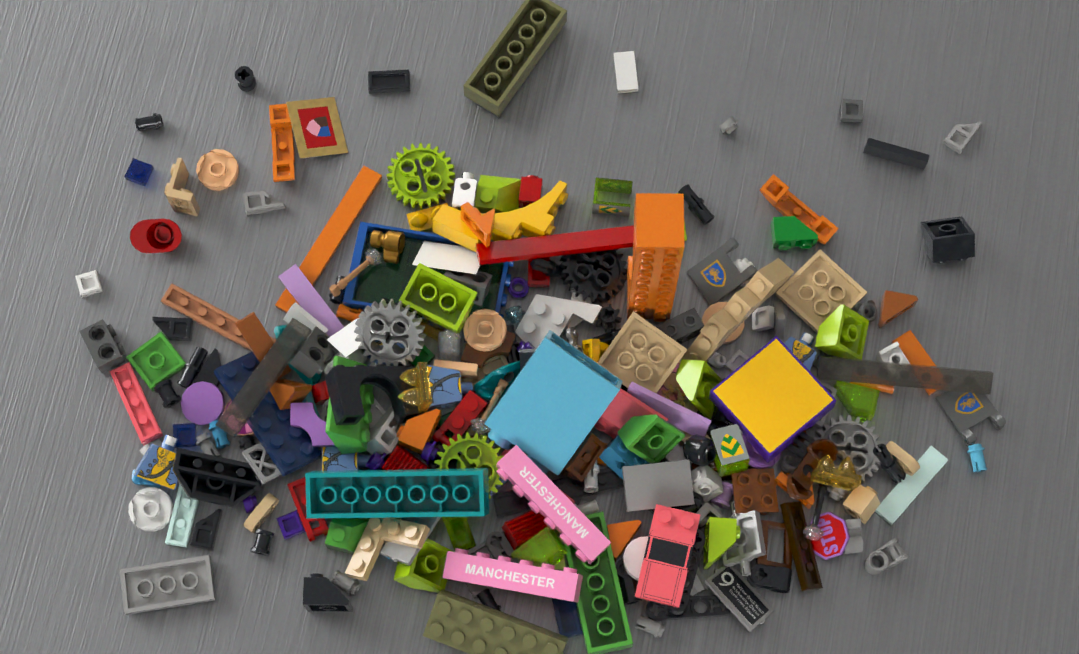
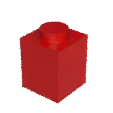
M535 175L521 176L519 208L526 207L541 199L542 178Z

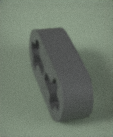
M499 531L491 532L487 536L486 546L493 559L498 560V556H503L502 554L505 553L507 557L513 558V563H518V557L504 534ZM493 537L497 540H502L500 542L502 550L499 551L496 545L491 546Z

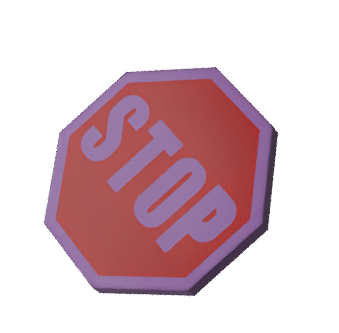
M828 511L820 514L817 526L818 532H811L812 518L808 531L814 553L825 560L842 555L850 539L846 521Z

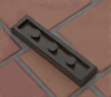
M785 502L780 504L801 591L819 590L823 586L801 502Z

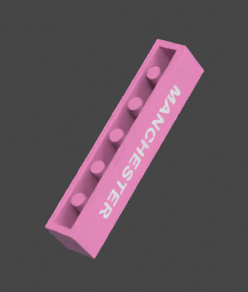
M517 445L497 462V474L504 481L508 479L514 485L512 489L519 497L524 495L529 501L528 506L536 514L540 512L545 517L543 520L551 530L555 528L561 534L559 538L567 546L571 544L577 550L575 554L583 563L587 561L591 564L610 546L611 542Z
M455 548V552H447L443 573L444 579L576 603L579 601L583 575L577 574V569L564 567L563 571L555 570V565L542 563L541 567L533 566L532 561L521 559L520 563L511 562L512 558L498 556V560L491 559L490 554L477 552L476 556L468 555V550Z

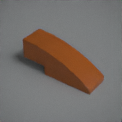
M254 312L235 323L271 380L280 379L291 372L290 367Z

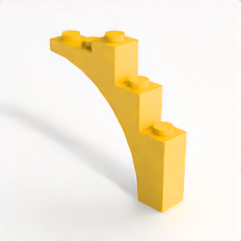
M559 181L550 192L526 207L509 212L495 213L491 240L519 239L522 235L527 237L553 235L556 229L554 218L558 213V208L561 204L564 205L568 198V193H566L567 183ZM442 205L433 218V232L476 252V243L482 242L461 220V210Z

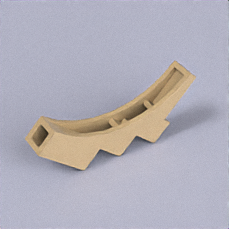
M779 258L758 270L750 282L736 292L722 310L711 316L701 329L699 336L681 359L701 360L707 363L729 336L762 303L777 292L789 280L794 271Z

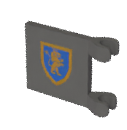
M734 238L727 240L720 248L687 271L710 305L717 303L741 284L753 278L758 271L753 265L747 267L742 273L737 269L727 254L739 246V243Z
M973 376L935 398L960 433L967 447L974 445L977 440L973 432L969 430L973 426L989 417L997 430L1002 429L1006 424L1004 417L995 409Z

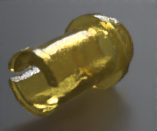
M422 318L419 324L425 326L422 333L437 342L441 341L446 331L430 323L429 319L425 320Z

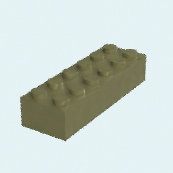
M525 0L463 85L464 96L499 117L567 22V10L550 0Z
M444 589L437 594L423 633L424 637L468 654H563L569 637Z

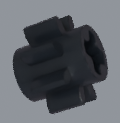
M609 304V307H603L597 318L600 320L596 326H602L605 332L610 328L616 330L615 323H621L622 319L616 317L620 313V309L614 310L612 304Z

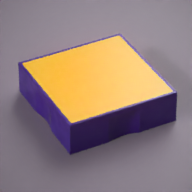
M777 336L710 390L709 399L730 422L738 424L747 441L767 463L786 449L801 432L812 427L831 411L837 401Z

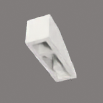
M392 406L370 430V442L367 444V451L371 455L375 451L379 454L385 452L386 455L391 453L398 442L396 436L400 426H405V423H396Z

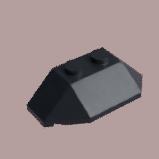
M181 448L176 450L173 472L189 499L234 507L261 488L262 483L249 463Z

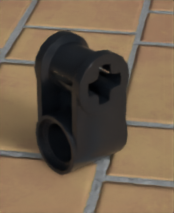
M758 564L751 569V575L747 576V581L755 588L777 593H789L792 569ZM757 572H760V576L763 577L760 581L758 576H755Z

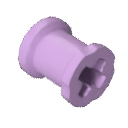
M722 481L724 493L713 498L711 503L719 508L729 510L731 507L729 503L733 495V485Z

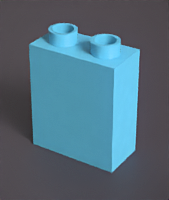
M549 330L486 420L485 425L491 428L487 435L492 441H495V444L506 450H509L512 445H517L523 452L528 454L527 456L545 475L549 470L559 475L620 391L623 381Z

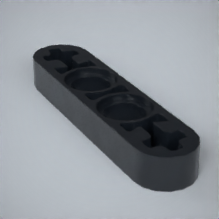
M697 529L696 535L701 542H697L695 550H692L691 556L695 558L696 562L688 568L686 577L689 579L690 584L683 589V593H687V595L682 594L681 603L684 605H680L679 608L667 605L668 610L673 614L679 615L685 612L705 544V535L699 529Z
M716 595L690 597L685 612L680 615L673 614L668 610L669 616H665L666 611H660L658 616H654V613L650 612L649 609H652L654 604L659 609L665 608V604L652 601L648 602L645 609L646 616L655 621L723 617L730 614L731 611L727 607L725 611H722L720 607H714V612L710 613L711 604L709 600H713V605H717L721 601ZM697 601H703L706 604L707 610L704 613L695 611L694 604Z

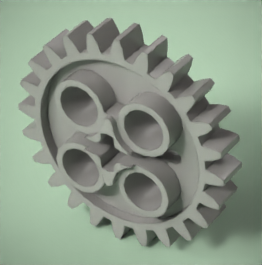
M382 299L380 305L374 301L371 307L366 306L365 312L361 311L358 316L360 319H357L355 325L358 327L355 328L354 333L359 334L356 336L355 341L361 342L358 349L366 350L363 356L371 355L370 362L377 359L378 365L385 362L386 366H390L391 363L394 366H398L401 362L406 366L408 360L413 362L415 355L419 356L420 349L425 344L423 341L426 334L422 333L425 326L419 325L422 318L415 319L417 311L409 312L410 305L403 308L402 301L394 305L393 299L388 304ZM375 320H381L384 325L377 324ZM397 322H402L405 327H400ZM375 340H380L383 345H378ZM396 342L402 343L405 348L399 347Z
M841 415L838 417V422L831 418L830 426L824 423V431L818 429L816 433L819 437H814L813 439L816 441L825 438L832 441L831 436L839 435L843 442L839 444L834 443L838 449L836 456L841 459V464H832L830 468L824 467L820 475L828 473L827 478H830V480L835 478V485L842 480L844 487L848 485L849 481H851L853 486H856L858 479L864 484L866 481L865 476L871 479L873 477L871 471L877 472L879 470L875 464H881L873 454L874 447L878 449L877 445L883 444V442L876 441L880 434H872L875 427L873 426L868 429L867 420L860 424V417L852 421L851 415H848L846 421H844ZM859 436L863 438L865 444L857 445L853 438ZM845 447H849L850 455L846 454ZM865 450V451H867V454H864V453H862V452H857V451ZM860 458L864 465L862 467L855 466L853 459Z

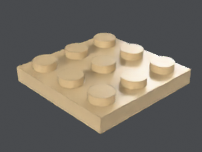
M819 250L775 295L818 334L819 326L840 305H846L853 309L866 296L867 291L822 250Z
M633 311L597 363L623 381L622 385L629 388L631 382H634L657 394L687 349Z

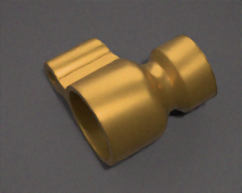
M373 230L370 238L371 247L380 248L383 246L384 262L398 264L399 256L405 244V234L396 231H388L386 234H383L382 231Z

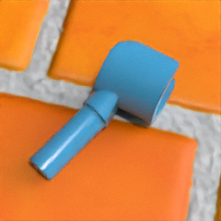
M133 470L132 481L134 484L161 488L159 484L134 476L135 470Z

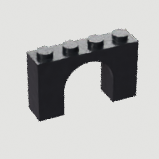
M379 364L375 366L356 365L354 367H345L344 365H336L325 376L336 425H356L363 418L365 413L360 396V386L365 384L377 386L388 395L396 423H406L408 419L425 413L413 366H404L403 364L385 366Z

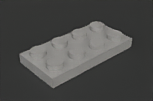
M210 555L120 569L125 615L216 600Z

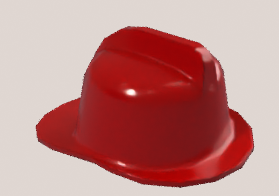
M164 218L139 221L130 231L131 244L142 253L173 251L179 246L182 239L179 226L174 221Z

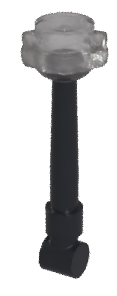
M820 477L818 480L820 487H818L817 492L818 497L813 523L803 530L807 539L815 541L824 535V532L818 526L827 487L830 485V478Z

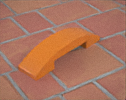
M287 104L269 105L273 150V181L295 180V152L293 128Z
M773 174L759 191L783 216H795L818 235V242L825 245L839 228L823 215L821 217L818 216L788 190L790 187Z

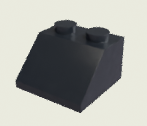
M963 216L921 222L926 252L933 263L941 264L950 260L962 261L975 257V233Z
M313 573L310 574V577H304L303 606L308 612H353V606L350 601L327 577H323V574Z

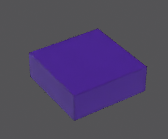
M297 510L276 518L285 540L306 532Z

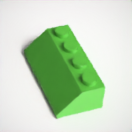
M334 356L333 367L336 365H344L345 367L367 366L366 364L341 356ZM365 384L360 386V396L365 415L356 425H336L329 397L325 432L341 454L367 451V444L370 442L369 424L372 422L371 404L374 403V385Z

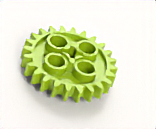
M420 142L418 148H415L412 143L411 150L403 147V154L396 152L398 159L391 158L393 166L387 167L390 173L386 174V176L390 180L387 183L388 187L392 188L391 194H397V201L403 199L404 206L410 202L412 209L415 208L416 204H419L420 210H422L424 204H427L428 208H430L432 202L439 205V198L446 200L445 193L451 194L449 186L455 185L452 180L455 178V173L452 172L454 164H450L451 158H445V151L439 153L438 146L432 150L430 143H428L426 148H423ZM415 160L419 161L427 192L423 191ZM427 161L434 163L429 167L423 165ZM406 167L413 168V170L410 172L403 171V169ZM432 180L439 181V183L434 186L429 184V182ZM414 185L419 187L416 191L409 190V187Z
M469 432L466 433L465 439H462L461 435L457 434L458 441L456 442L449 438L451 445L443 444L445 452H437L441 457V460L434 461L435 464L440 465L438 469H449L448 463L453 459L461 463L460 469H466V465L458 455V452H462L470 465H476L475 468H481L484 465L491 468L492 474L488 477L489 492L497 493L498 490L495 485H503V483L499 480L500 476L496 472L498 470L496 464L504 456L497 455L501 449L500 447L492 448L495 441L487 444L486 435L479 440L478 433L474 435V438H470ZM470 447H476L479 450V457L470 459L467 456V450Z

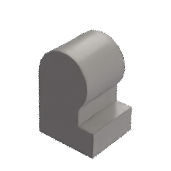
M861 518L845 520L850 539L843 553H862Z

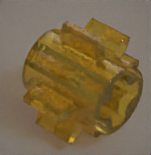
M670 384L668 391L661 390V393L667 399L676 394L677 400L673 402L683 407L685 406L681 399L687 396L685 393L682 394L680 392V386L676 389Z

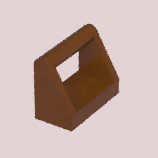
M589 432L560 474L583 482L606 448V445L597 436Z
M761 520L766 555L757 557L756 565L763 564L792 569V551L785 524ZM768 529L784 531L783 563L767 560Z

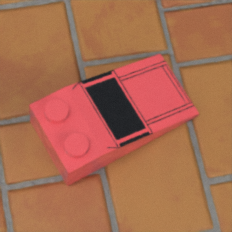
M656 504L636 588V598L677 608L680 607L700 514Z

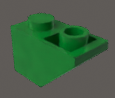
M795 216L772 218L771 234L773 248H779V250H789L792 247L810 249L816 245L818 235Z

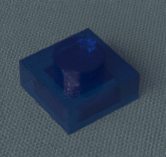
M133 158L124 177L126 180L146 186L154 168L151 164Z
M195 423L173 424V437L178 439L175 448L197 446Z

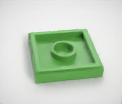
M162 331L126 356L152 392L157 384L172 378L186 367V362Z

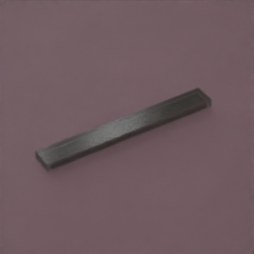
M819 356L816 377L817 379L991 394L994 373L991 371Z

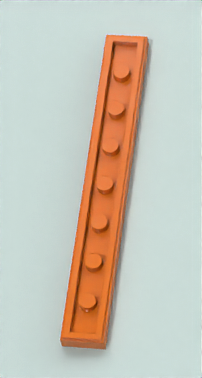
M366 166L362 167L299 266V269L313 287L382 179L381 174ZM285 288L275 306L287 313L290 307L295 302L297 303V301Z

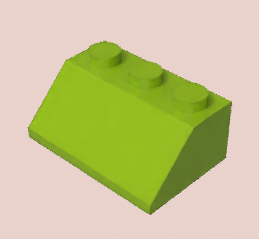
M419 263L399 301H402L403 307L410 305L409 310L417 311V314L459 335L471 312L478 292Z

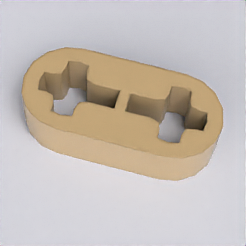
M889 441L886 444L888 451L898 459V465L905 473L913 476L920 469L919 463L896 443Z
M271 493L267 494L246 519L244 527L254 533L255 529H259L276 508L279 499Z

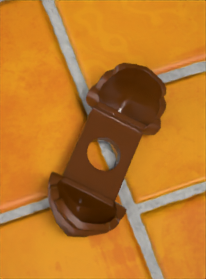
M825 438L818 439L807 447V453L795 471L788 475L787 492L790 498L806 500L813 495L810 487L824 467L830 468L836 460L838 449L832 441ZM804 465L812 467L813 475L811 477L804 475Z

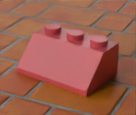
M620 388V391L594 427L614 439L618 435L617 432L634 416L656 414L668 421V418Z

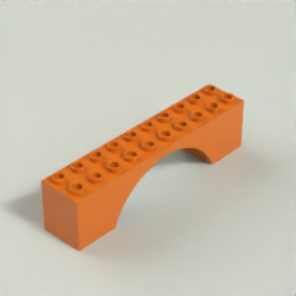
M636 193L633 256H628L627 319L633 311L642 318L653 319L655 322H664L666 319H670L685 248L684 194Z

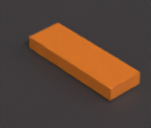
M911 330L892 341V344L895 342L899 343L900 349L911 364L909 366L910 370L929 396L948 384V381Z

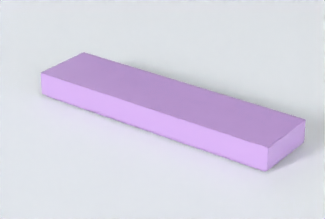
M296 264L278 276L297 303L328 329L326 333L328 336L331 337L344 328Z
M631 382L627 392L668 418L667 422L691 435L706 436L711 420Z

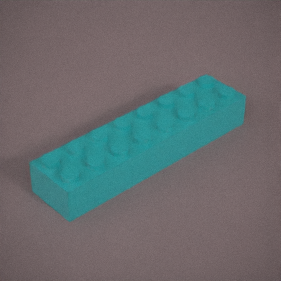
M488 468L311 471L305 473L307 518L471 517L489 514Z

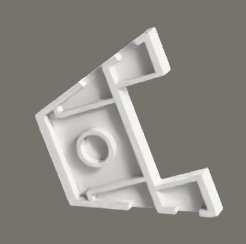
M536 294L515 332L525 343L529 341L537 348L549 330L562 337L574 315L594 325L603 307Z

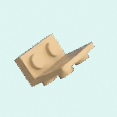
M177 158L176 164L173 163L171 167L172 177L170 183L166 184L164 193L173 211L198 216L200 207L194 194L190 190L185 189L189 172L183 159Z

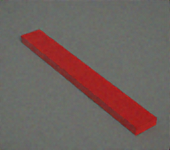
M634 225L492 241L488 247L483 243H476V253L479 265L630 248L633 247Z

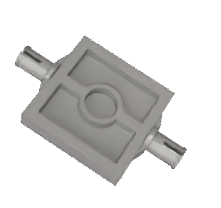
M733 501L731 502L733 515L729 518L737 519V525L740 526V538L736 539L734 545L722 555L723 564L727 567L741 564L742 576L751 575L749 562L754 558L766 555L760 512L753 510L747 513L736 514Z

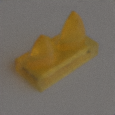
M418 362L416 368L404 371L399 377L405 383L415 386V388L403 391L398 395V398L405 403L418 406V412H427L432 403L427 362Z
M826 455L820 459L817 468L811 472V481L848 491H853L861 484L862 476L856 474L854 464L849 456L841 462L837 470L832 459Z

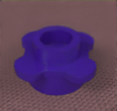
M436 441L433 444L427 442L422 451L421 458L426 460L428 465L431 460L435 461L438 456L437 452H439V449L437 448Z
M375 451L368 459L366 466L370 470H381L386 462L383 459L386 453L379 454Z

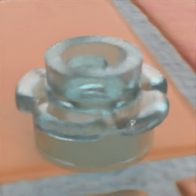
M519 305L510 307L505 310V319L510 321L511 324L518 323L522 320L523 315H525V311H522Z

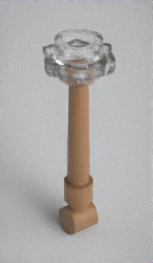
M376 249L366 250V260L344 279H341L337 285L330 286L329 290L334 297L340 295V290H343L369 264L378 266L382 263L380 261L382 256Z
M500 379L482 418L470 421L472 430L475 433L483 435L490 432V428L485 425V422L506 389L507 381Z

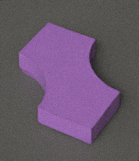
M313 402L291 403L290 425L305 430L311 437L313 447H335V444L325 432L326 422L317 416Z

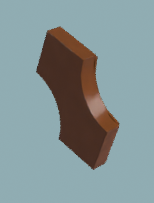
M507 331L505 341L500 347L492 351L483 352L475 350L466 343L461 362L478 364V368L482 369L484 364L492 357L500 355L509 356L516 334Z

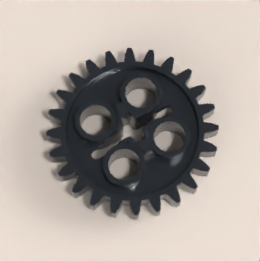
M618 249L562 255L559 268L563 271L560 277H566L563 284L571 285L568 289L569 292L574 289L576 290L575 297L582 294L583 301L587 297H590L592 303H594L596 298H598L600 303L605 298L609 301L613 295L617 296L624 287L623 283L627 280L625 276L627 269L624 268L627 262L621 261L624 255L617 254ZM578 272L582 273L584 277H581Z

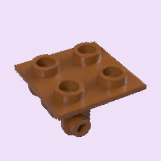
M774 468L747 469L731 474L736 514L747 513L753 510L760 512V515H769V512H779Z

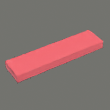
M130 362L109 371L143 446L163 437V433Z

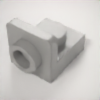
M706 502L696 513L700 514L698 527L702 529L709 519L708 515L710 517L723 518L721 509L713 503L710 505Z

